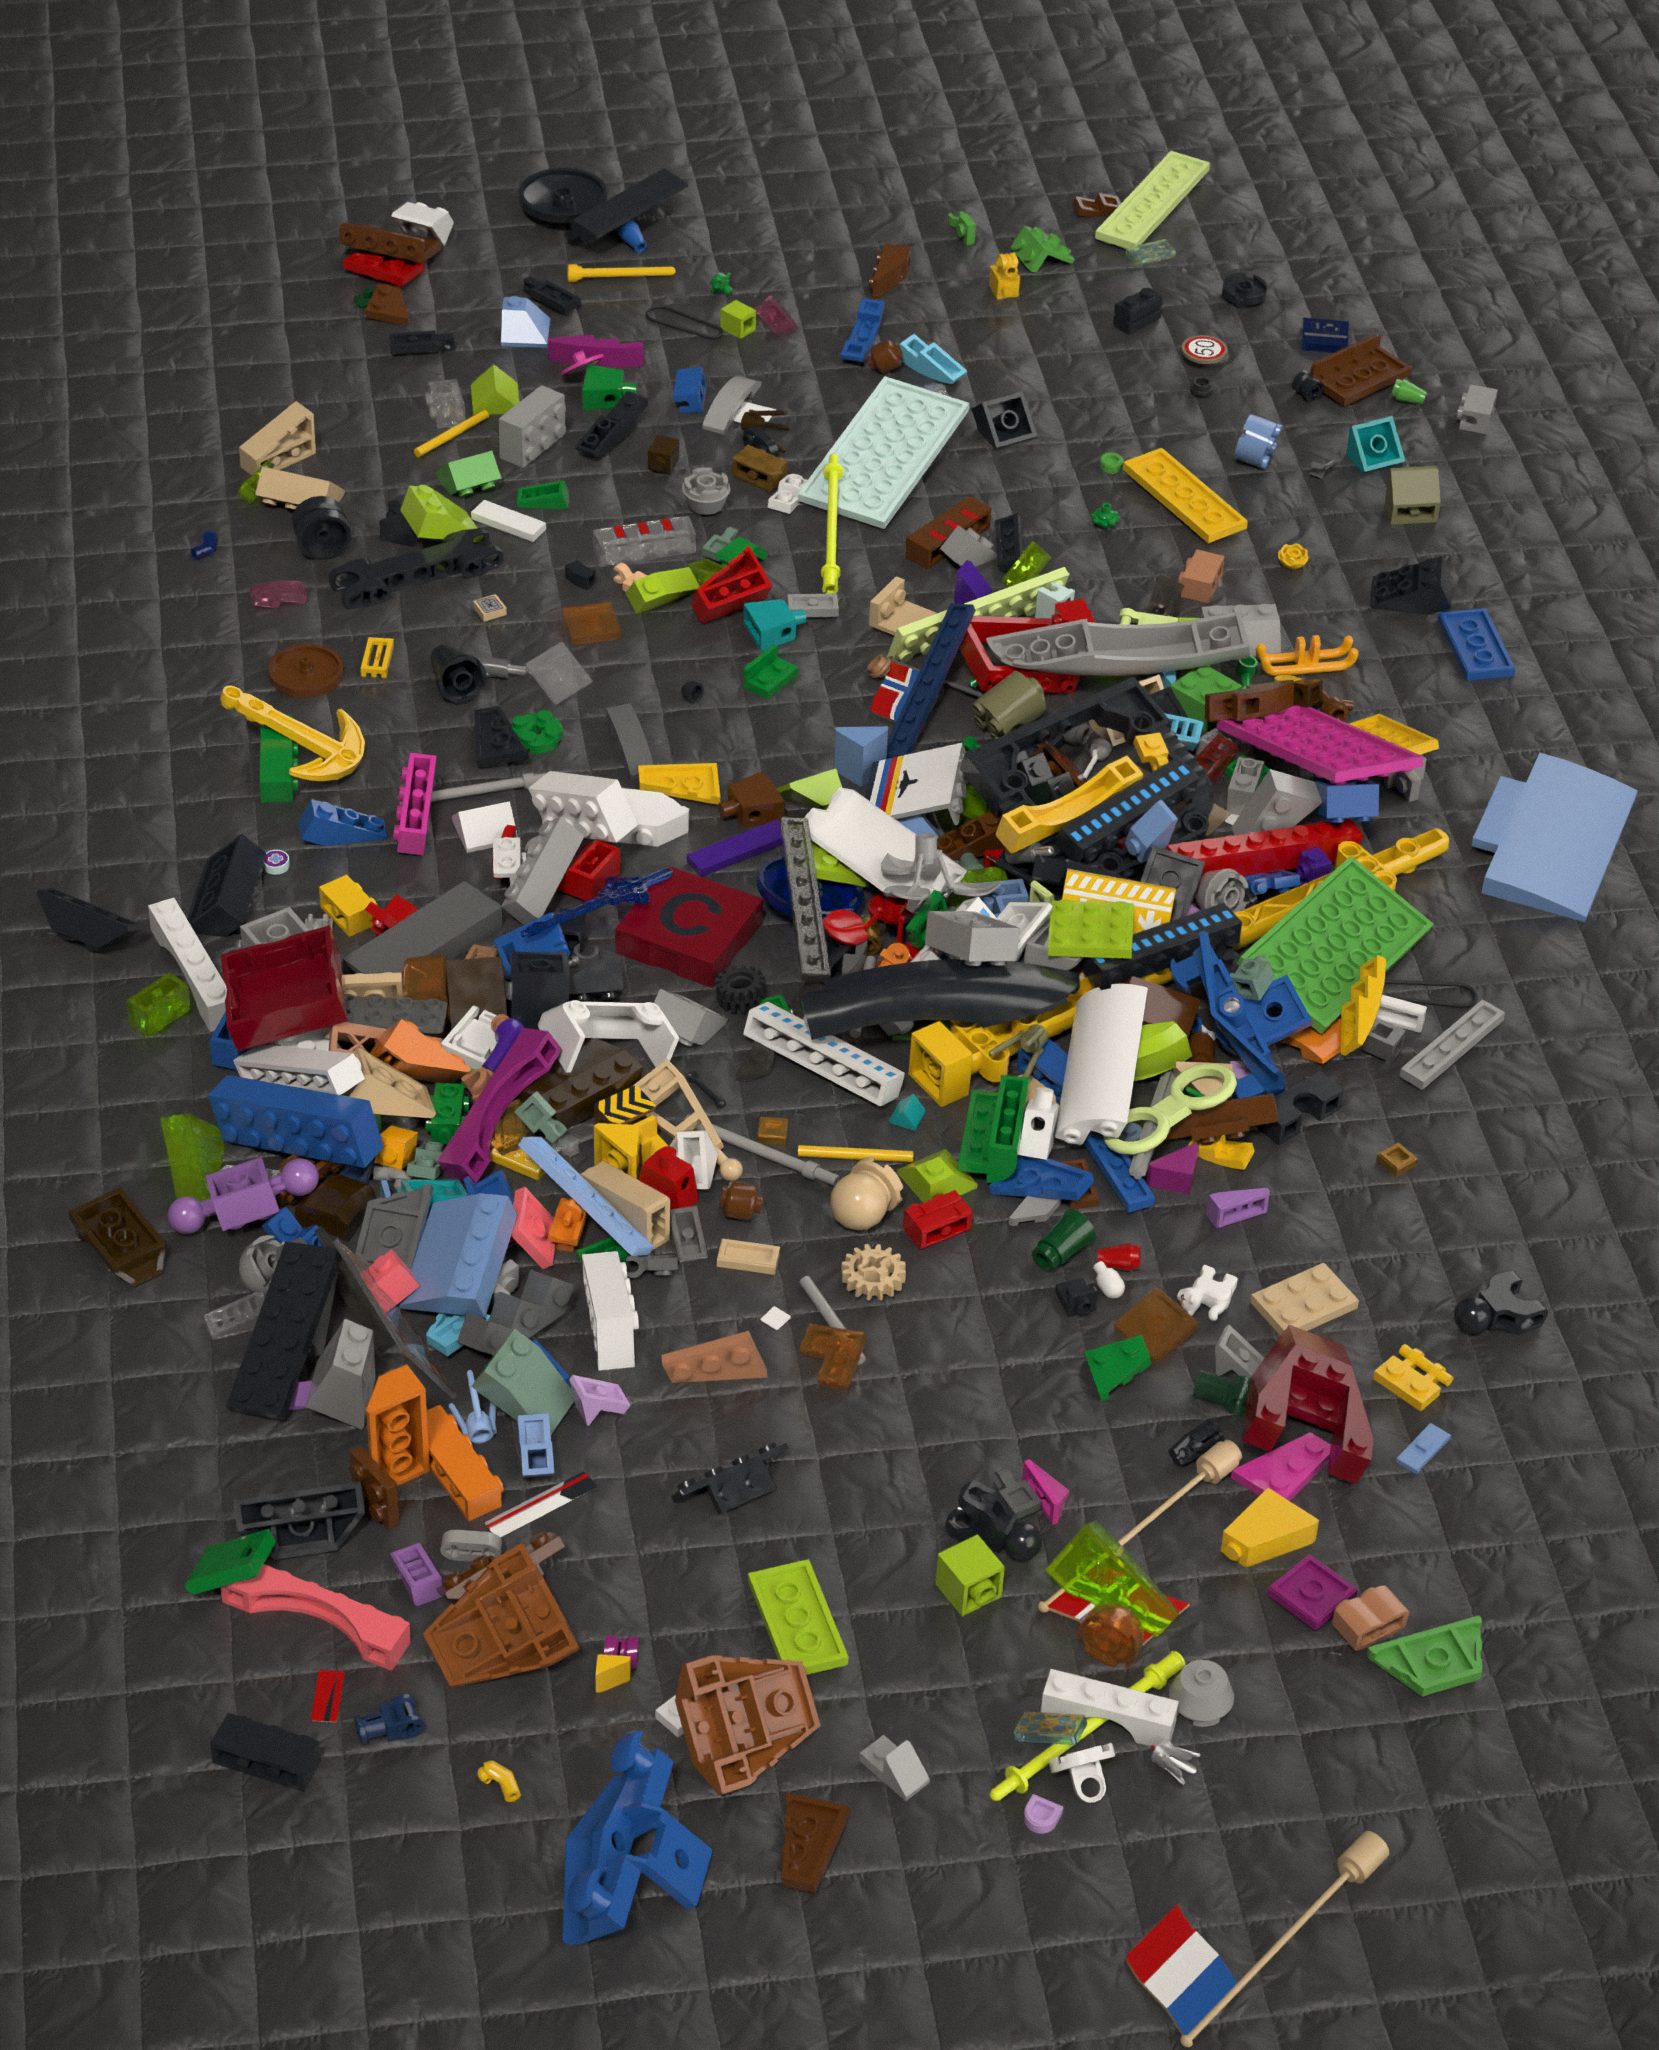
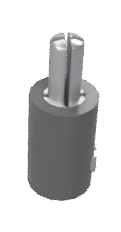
M482 656L478 658L487 672V677L508 679L509 674L526 675V667L511 665L508 659Z
M1036 842L1013 854L1006 848L1005 858L1010 865L1034 863V858L1037 854L1043 856L1053 855L1054 849L1052 846L1042 847L1040 843Z

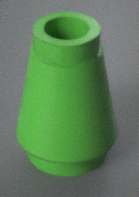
M1397 379L1391 397L1396 398L1395 401L1423 405L1427 392L1405 379L1403 381Z

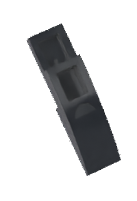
M627 391L606 417L600 415L575 446L576 450L599 457L615 449L636 429V419L648 406L647 398Z

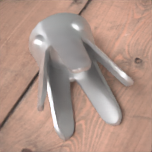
M1166 1739L1160 1741L1157 1746H1150L1154 1749L1152 1762L1164 1770H1168L1182 1785L1185 1784L1179 1768L1191 1774L1196 1773V1767L1189 1763L1188 1760L1192 1759V1757L1198 1758L1201 1756L1200 1754L1175 1747Z

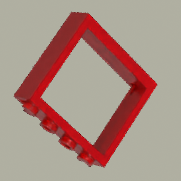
M973 616L959 649L982 691H989L1013 671H1018L1026 678L1032 677L1037 680L1046 693H1074L1080 675L1048 673L1013 666H993L981 644L987 643L986 638L1051 626V618Z

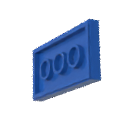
M1486 608L1438 613L1437 620L1466 681L1515 676L1516 668Z

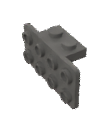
M345 994L348 1023L388 1029L402 1019L415 1024L421 1033H442L444 1030L448 1003L435 998L413 1000L409 997L394 999L378 995L356 997L352 994Z

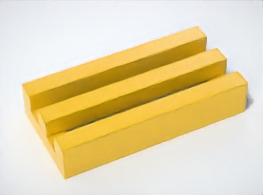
M368 637L361 665V677H366L367 673H371V677L376 678L377 674H381V678H387L394 649V639ZM374 645H378L373 666H369ZM385 645L387 647L384 655L382 667H379L383 653V648Z

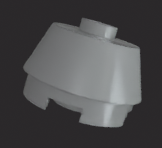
M698 468L692 470L691 476L685 477L682 491L692 511L699 514H714L723 508L730 493V485L725 473L720 475L713 473L712 468Z
M1233 869L1206 872L1200 878L1195 892V901L1202 910L1225 903L1233 913L1242 911L1247 904L1243 899L1248 883L1242 875Z
M1196 1660L1188 1663L1174 1678L1169 1688L1170 1699L1179 1701L1177 1716L1181 1714L1185 1718L1192 1720L1194 1726L1207 1727L1218 1724L1220 1718L1230 1711L1234 1703V1692L1226 1672L1221 1666L1208 1660Z

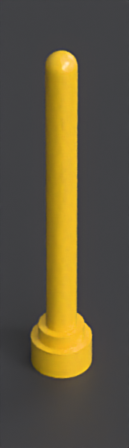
M568 264L567 266L568 283L578 282L582 278L673 276L676 273L674 267L582 268V266L577 264Z

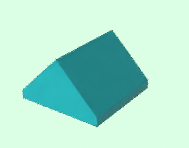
M1393 416L1349 428L1346 456L1362 473L1405 462Z

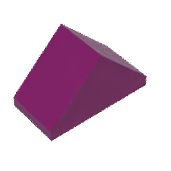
M1197 1143L1191 1144L1148 1164L1146 1184L1149 1187L1190 1195L1197 1166L1199 1145Z

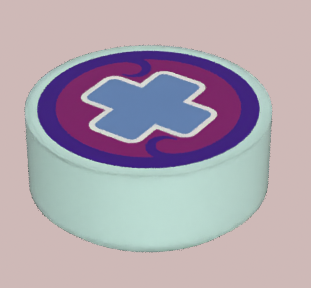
M281 850L266 852L263 861L264 871L273 875L286 872L290 867L288 854Z

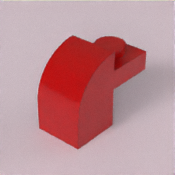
M395 894L384 910L372 901L365 908V911L372 916L370 922L373 923V926L370 929L378 935L419 910L398 894Z

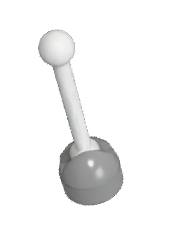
M1102 738L1094 739L1089 748V754L1092 759L1083 773L1086 779L1096 761L1105 760L1112 750L1110 743Z

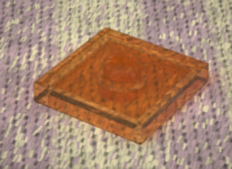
M611 602L562 608V617L572 645L621 639V629Z
M1158 1287L1114 1323V1329L1126 1339L1138 1335L1143 1336L1151 1361L1155 1365L1199 1328V1322Z

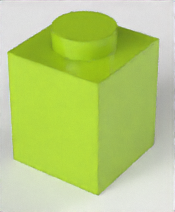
M735 300L720 309V327L741 339L756 330V310Z

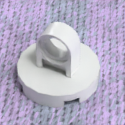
M1109 1743L1102 1747L1097 1746L1060 1757L1061 1763H1059L1058 1757L1048 1761L1052 1773L1069 1769L1076 1796L1085 1803H1094L1100 1800L1106 1791V1784L1099 1761L1115 1757L1116 1755L1113 1744ZM1086 1778H1093L1099 1784V1792L1094 1797H1086L1081 1791V1783Z

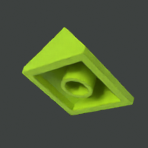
M493 364L471 384L473 415L483 410H486L489 415L505 414L519 403L518 383Z

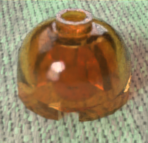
M1104 1603L1094 1607L1083 1618L1077 1629V1638L1080 1640L1082 1637L1086 1643L1084 1650L1098 1662L1112 1667H1116L1118 1662L1126 1663L1124 1666L1126 1667L1133 1663L1138 1656L1143 1644L1144 1631L1141 1621L1131 1609L1120 1604Z

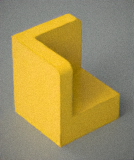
M654 1115L633 1124L639 1125V1163L641 1165L658 1149L668 1146L657 1134V1118Z

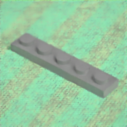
M1482 999L1404 1065L1400 1070L1399 1077L1423 1090L1504 1021L1505 1012Z

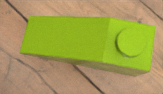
M690 567L656 572L633 581L626 595L636 614H640L694 593L700 586Z

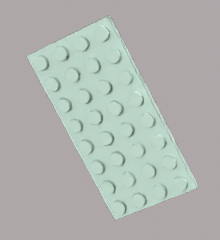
M884 376L800 490L798 500L824 510L828 509V480L823 476V467L829 464V456L835 453L839 458L838 464L844 468V476L838 480L837 514L885 529L968 413L969 403Z

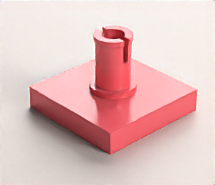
M526 1187L515 1190L513 1207L517 1213V1218L507 1249L519 1244L542 1269L553 1265L556 1242L548 1241V1234L554 1217Z

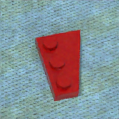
M355 252L343 260V268L352 271L354 274H364L374 280H384L394 286H403L425 271V262H416V265L405 264V259L396 258V260L383 261L382 256Z

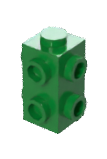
M436 1083L434 1095L429 1094L436 1115L433 1118H426V1132H431V1141L448 1144L465 1119L464 1113H468L470 1110V1096H465L464 1084Z

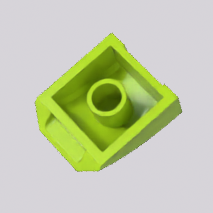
M1174 1021L1142 1025L1134 1081L1166 1072L1174 1068L1176 1061L1184 1062L1192 1057L1187 1035Z

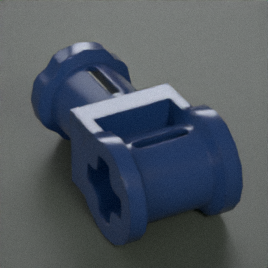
M409 1694L399 1695L389 1702L379 1704L378 1713L364 1717L360 1715L354 1716V1724L360 1743L365 1744L368 1739L385 1734L388 1741L399 1738L410 1739L422 1733L425 1724L423 1719L417 1715L415 1709L417 1703L414 1696Z

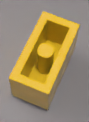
M348 875L319 887L320 907L349 937L373 926V923L370 922L372 916L365 911V908L371 901L376 905L377 903L372 897L369 898L361 886L355 883Z

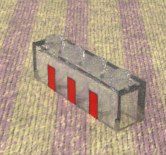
M689 516L593 530V550L600 567L696 553V532Z

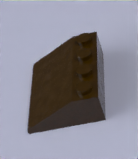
M585 1038L571 1073L565 1072L556 1058L549 1071L523 1089L514 1101L521 1106L537 1091L556 1111L551 1118L561 1122L566 1129H569L594 1115L595 1103L626 1090L641 1080L643 1066L625 1049L595 1038Z

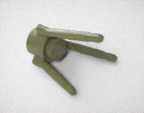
M1033 1024L1026 1031H1019L1014 1037L990 1050L989 1055L993 1056L1020 1041L1021 1047L1026 1052H1033L1022 1076L1029 1078L1039 1056L1044 1052L1042 1046L1048 1040V1033L1041 1025Z

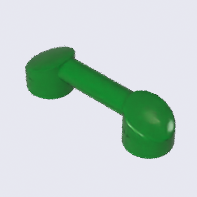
M1251 655L1249 658L1238 659L1235 671L1241 679L1242 689H1246L1247 685H1252L1251 679L1258 665L1257 659Z

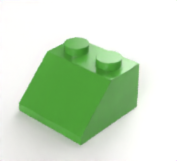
M493 451L449 462L435 472L436 477L450 495L459 493L460 497L472 494V489L481 487L482 491L491 489L501 479Z

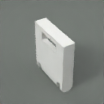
M476 1006L471 1007L441 1042L444 1050L450 1054L460 1056L465 1061V1065L473 1069L482 1067V1064L497 1044L495 1032L491 1029V1022L497 1015L484 1010L479 1016V1020H476L479 1015V1008Z

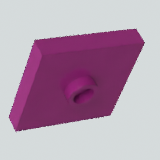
M1308 1554L1268 1587L1267 1596L1316 1631L1334 1616L1335 1608L1340 1602L1346 1599H1354L1357 1596L1358 1589L1311 1554Z

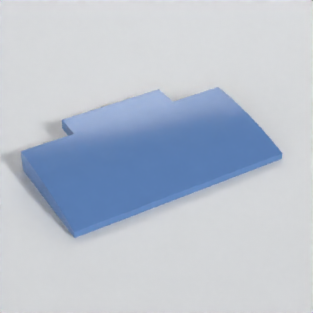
M1540 752L1526 783L1501 776L1472 840L1473 847L1495 852L1484 877L1482 893L1586 922L1637 797L1638 790L1592 769Z

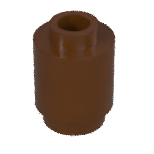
M1205 1032L1192 1034L1188 1039L1192 1057L1187 1059V1062L1215 1063V1043L1211 1036Z

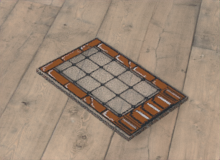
M338 1238L333 1241L400 1351L452 1399L455 1398L457 1393L404 1309L400 1308V1303L396 1305L377 1285L368 1266Z

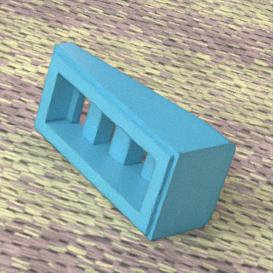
M1165 714L1171 721L1170 725L1172 726L1170 730L1176 734L1177 728H1181L1180 735L1176 734L1178 740L1184 743L1188 750L1194 751L1198 745L1204 722ZM1188 731L1192 732L1191 737L1187 736Z

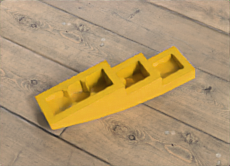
M1377 955L1360 966V981L1351 986V1000L1342 1006L1341 1054L1344 1056L1363 1045L1374 1024L1385 982L1386 959Z

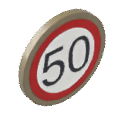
M1198 335L1186 339L1181 349L1187 359L1198 364L1207 365L1222 361L1228 352V348L1223 341L1206 335Z

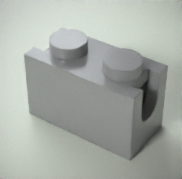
M1470 384L1468 393H1463L1461 405L1458 409L1457 419L1461 420L1459 429L1482 434L1488 433L1495 409L1498 389Z

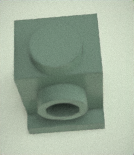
M1256 956L1254 959L1245 958L1235 974L1230 973L1238 994L1242 998L1258 1001L1261 1000L1275 978L1270 963L1261 956Z

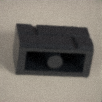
M1149 287L1141 289L1140 292L1132 296L1125 297L1124 300L1115 304L1114 327L1126 334H1130L1161 318L1162 309L1160 307H1162L1163 297Z

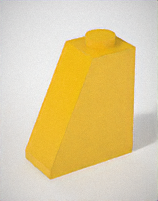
M1267 1488L1223 1531L1220 1552L1224 1553L1230 1560L1236 1561L1247 1568L1312 1544L1316 1540L1319 1520Z

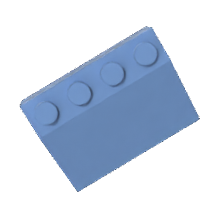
M479 1193L432 1204L411 1268L420 1287L400 1302V1308L464 1316L468 1313L485 1318L517 1218V1213L509 1196Z

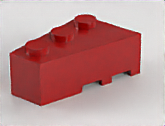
M748 545L735 559L733 558L728 562L727 566L715 573L696 590L690 604L701 624L744 609V603L765 601L772 588V584Z

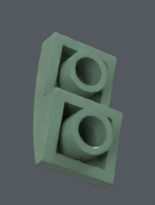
M426 1141L425 1145L423 1144L416 1148L415 1160L408 1163L406 1175L435 1180L443 1171L437 1162L445 1149L443 1144Z

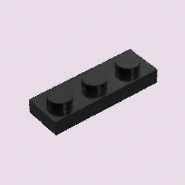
M1018 513L995 520L997 562L1000 571L1015 569L1018 566L1024 565L1022 527Z

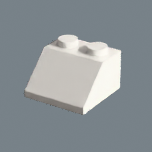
M407 202L392 214V218L402 233L442 241V246H445L454 223L449 212L439 207L436 209L428 208L427 205L416 202V204Z

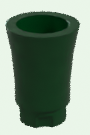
M1067 1209L1054 1227L1038 1242L1037 1247L1031 1252L1032 1258L1042 1270L1050 1272L1055 1267L1061 1266L1081 1248L1093 1242L1096 1238L1095 1229L1082 1213L1074 1209Z

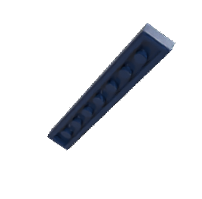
M950 603L887 741L886 759L912 753L976 610L973 604Z

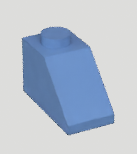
M1162 800L1156 802L1130 828L1125 845L1129 853L1135 856L1140 863L1148 860L1153 845L1167 849L1178 818Z

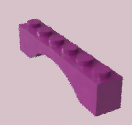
M523 1028L437 1160L451 1180L464 1181L463 1179L469 1176L474 1183L478 1182L491 1161V1139L502 1114L523 1089L549 1071L562 1051L549 1031Z

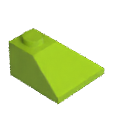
M835 768L776 789L785 800L811 809L822 807L823 810H827L831 803L832 795L838 788H842Z
M947 1149L897 1169V1174L923 1203L931 1200L937 1194H946L954 1190L959 1195H963L977 1189L978 1185L966 1171H958V1162Z

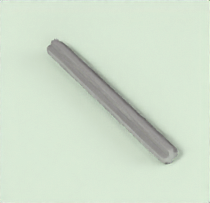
M1172 1069L1161 1074L1150 1107L1170 1095V1087L1176 1078L1173 1075ZM1146 1120L1139 1140L1150 1136L1156 1130L1158 1124ZM1154 1148L1147 1152L1134 1154L1129 1168V1175L1134 1176L1136 1180H1140L1142 1176L1146 1175Z

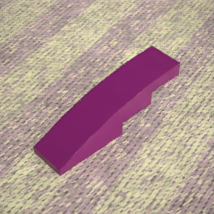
M594 335L548 338V360L574 365L575 362L572 356H574V353L583 350L586 359L599 354L604 355L605 358L595 364L596 366L643 367L642 342L619 343L618 338L595 340Z

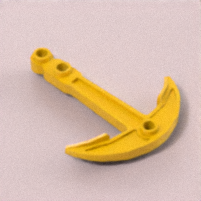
M225 686L220 696L223 707L230 710L236 709L247 720L267 725L323 757H319L307 764L290 768L289 775L313 781L338 780L351 774L361 762L364 754L365 740L359 726L342 709H338L336 712L340 727V742L275 710L271 705L243 693L235 686Z

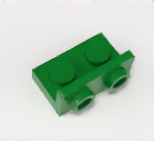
M773 644L744 667L743 688L768 700L798 676L799 667L779 658V646Z

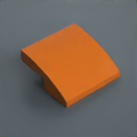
M1338 1018L1322 1035L1312 1026H1309L1280 1040V1042L1300 1048L1302 1058L1323 1064L1341 1052V1019Z

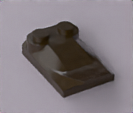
M121 1187L68 1211L69 1219L75 1226L76 1235L90 1244L114 1274L127 1281L136 1288L163 1274L166 1243Z

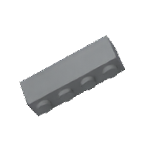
M562 817L551 821L547 820L541 825L538 831L540 835L536 842L529 847L525 863L516 871L517 878L505 892L506 898L502 908L523 925L543 916L584 838L583 834Z

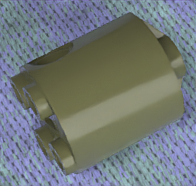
M1013 671L972 704L976 715L973 717L976 724L981 729L986 728L990 732L992 740L1032 723L1046 711L1044 691L1041 685L1034 678H1026L1018 671Z

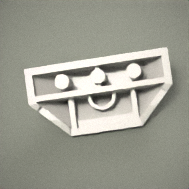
M622 788L638 825L618 842L658 847L688 833L689 808L681 806L661 792Z

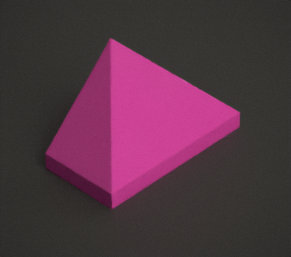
M1030 1459L1024 1461L1022 1481L1026 1479L1042 1501L1041 1510L1052 1525L1057 1524L1069 1490Z

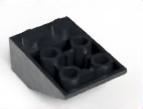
M1443 556L1429 558L1420 563L1405 565L1399 569L1381 572L1373 576L1371 608L1426 615L1451 608L1453 578Z

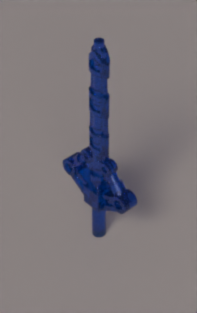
M667 867L645 877L640 875L608 877L604 880L605 887L598 892L599 896L587 900L574 908H568L554 914L549 919L530 924L520 934L523 938L535 936L547 931L549 927L563 924L577 918L581 914L594 911L609 903L612 906L619 905L621 902L645 904L650 901L648 887L671 878L673 872Z

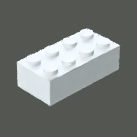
M549 771L528 788L532 796V802L542 817V823L562 817L583 834L584 838L618 842L638 825L617 779Z

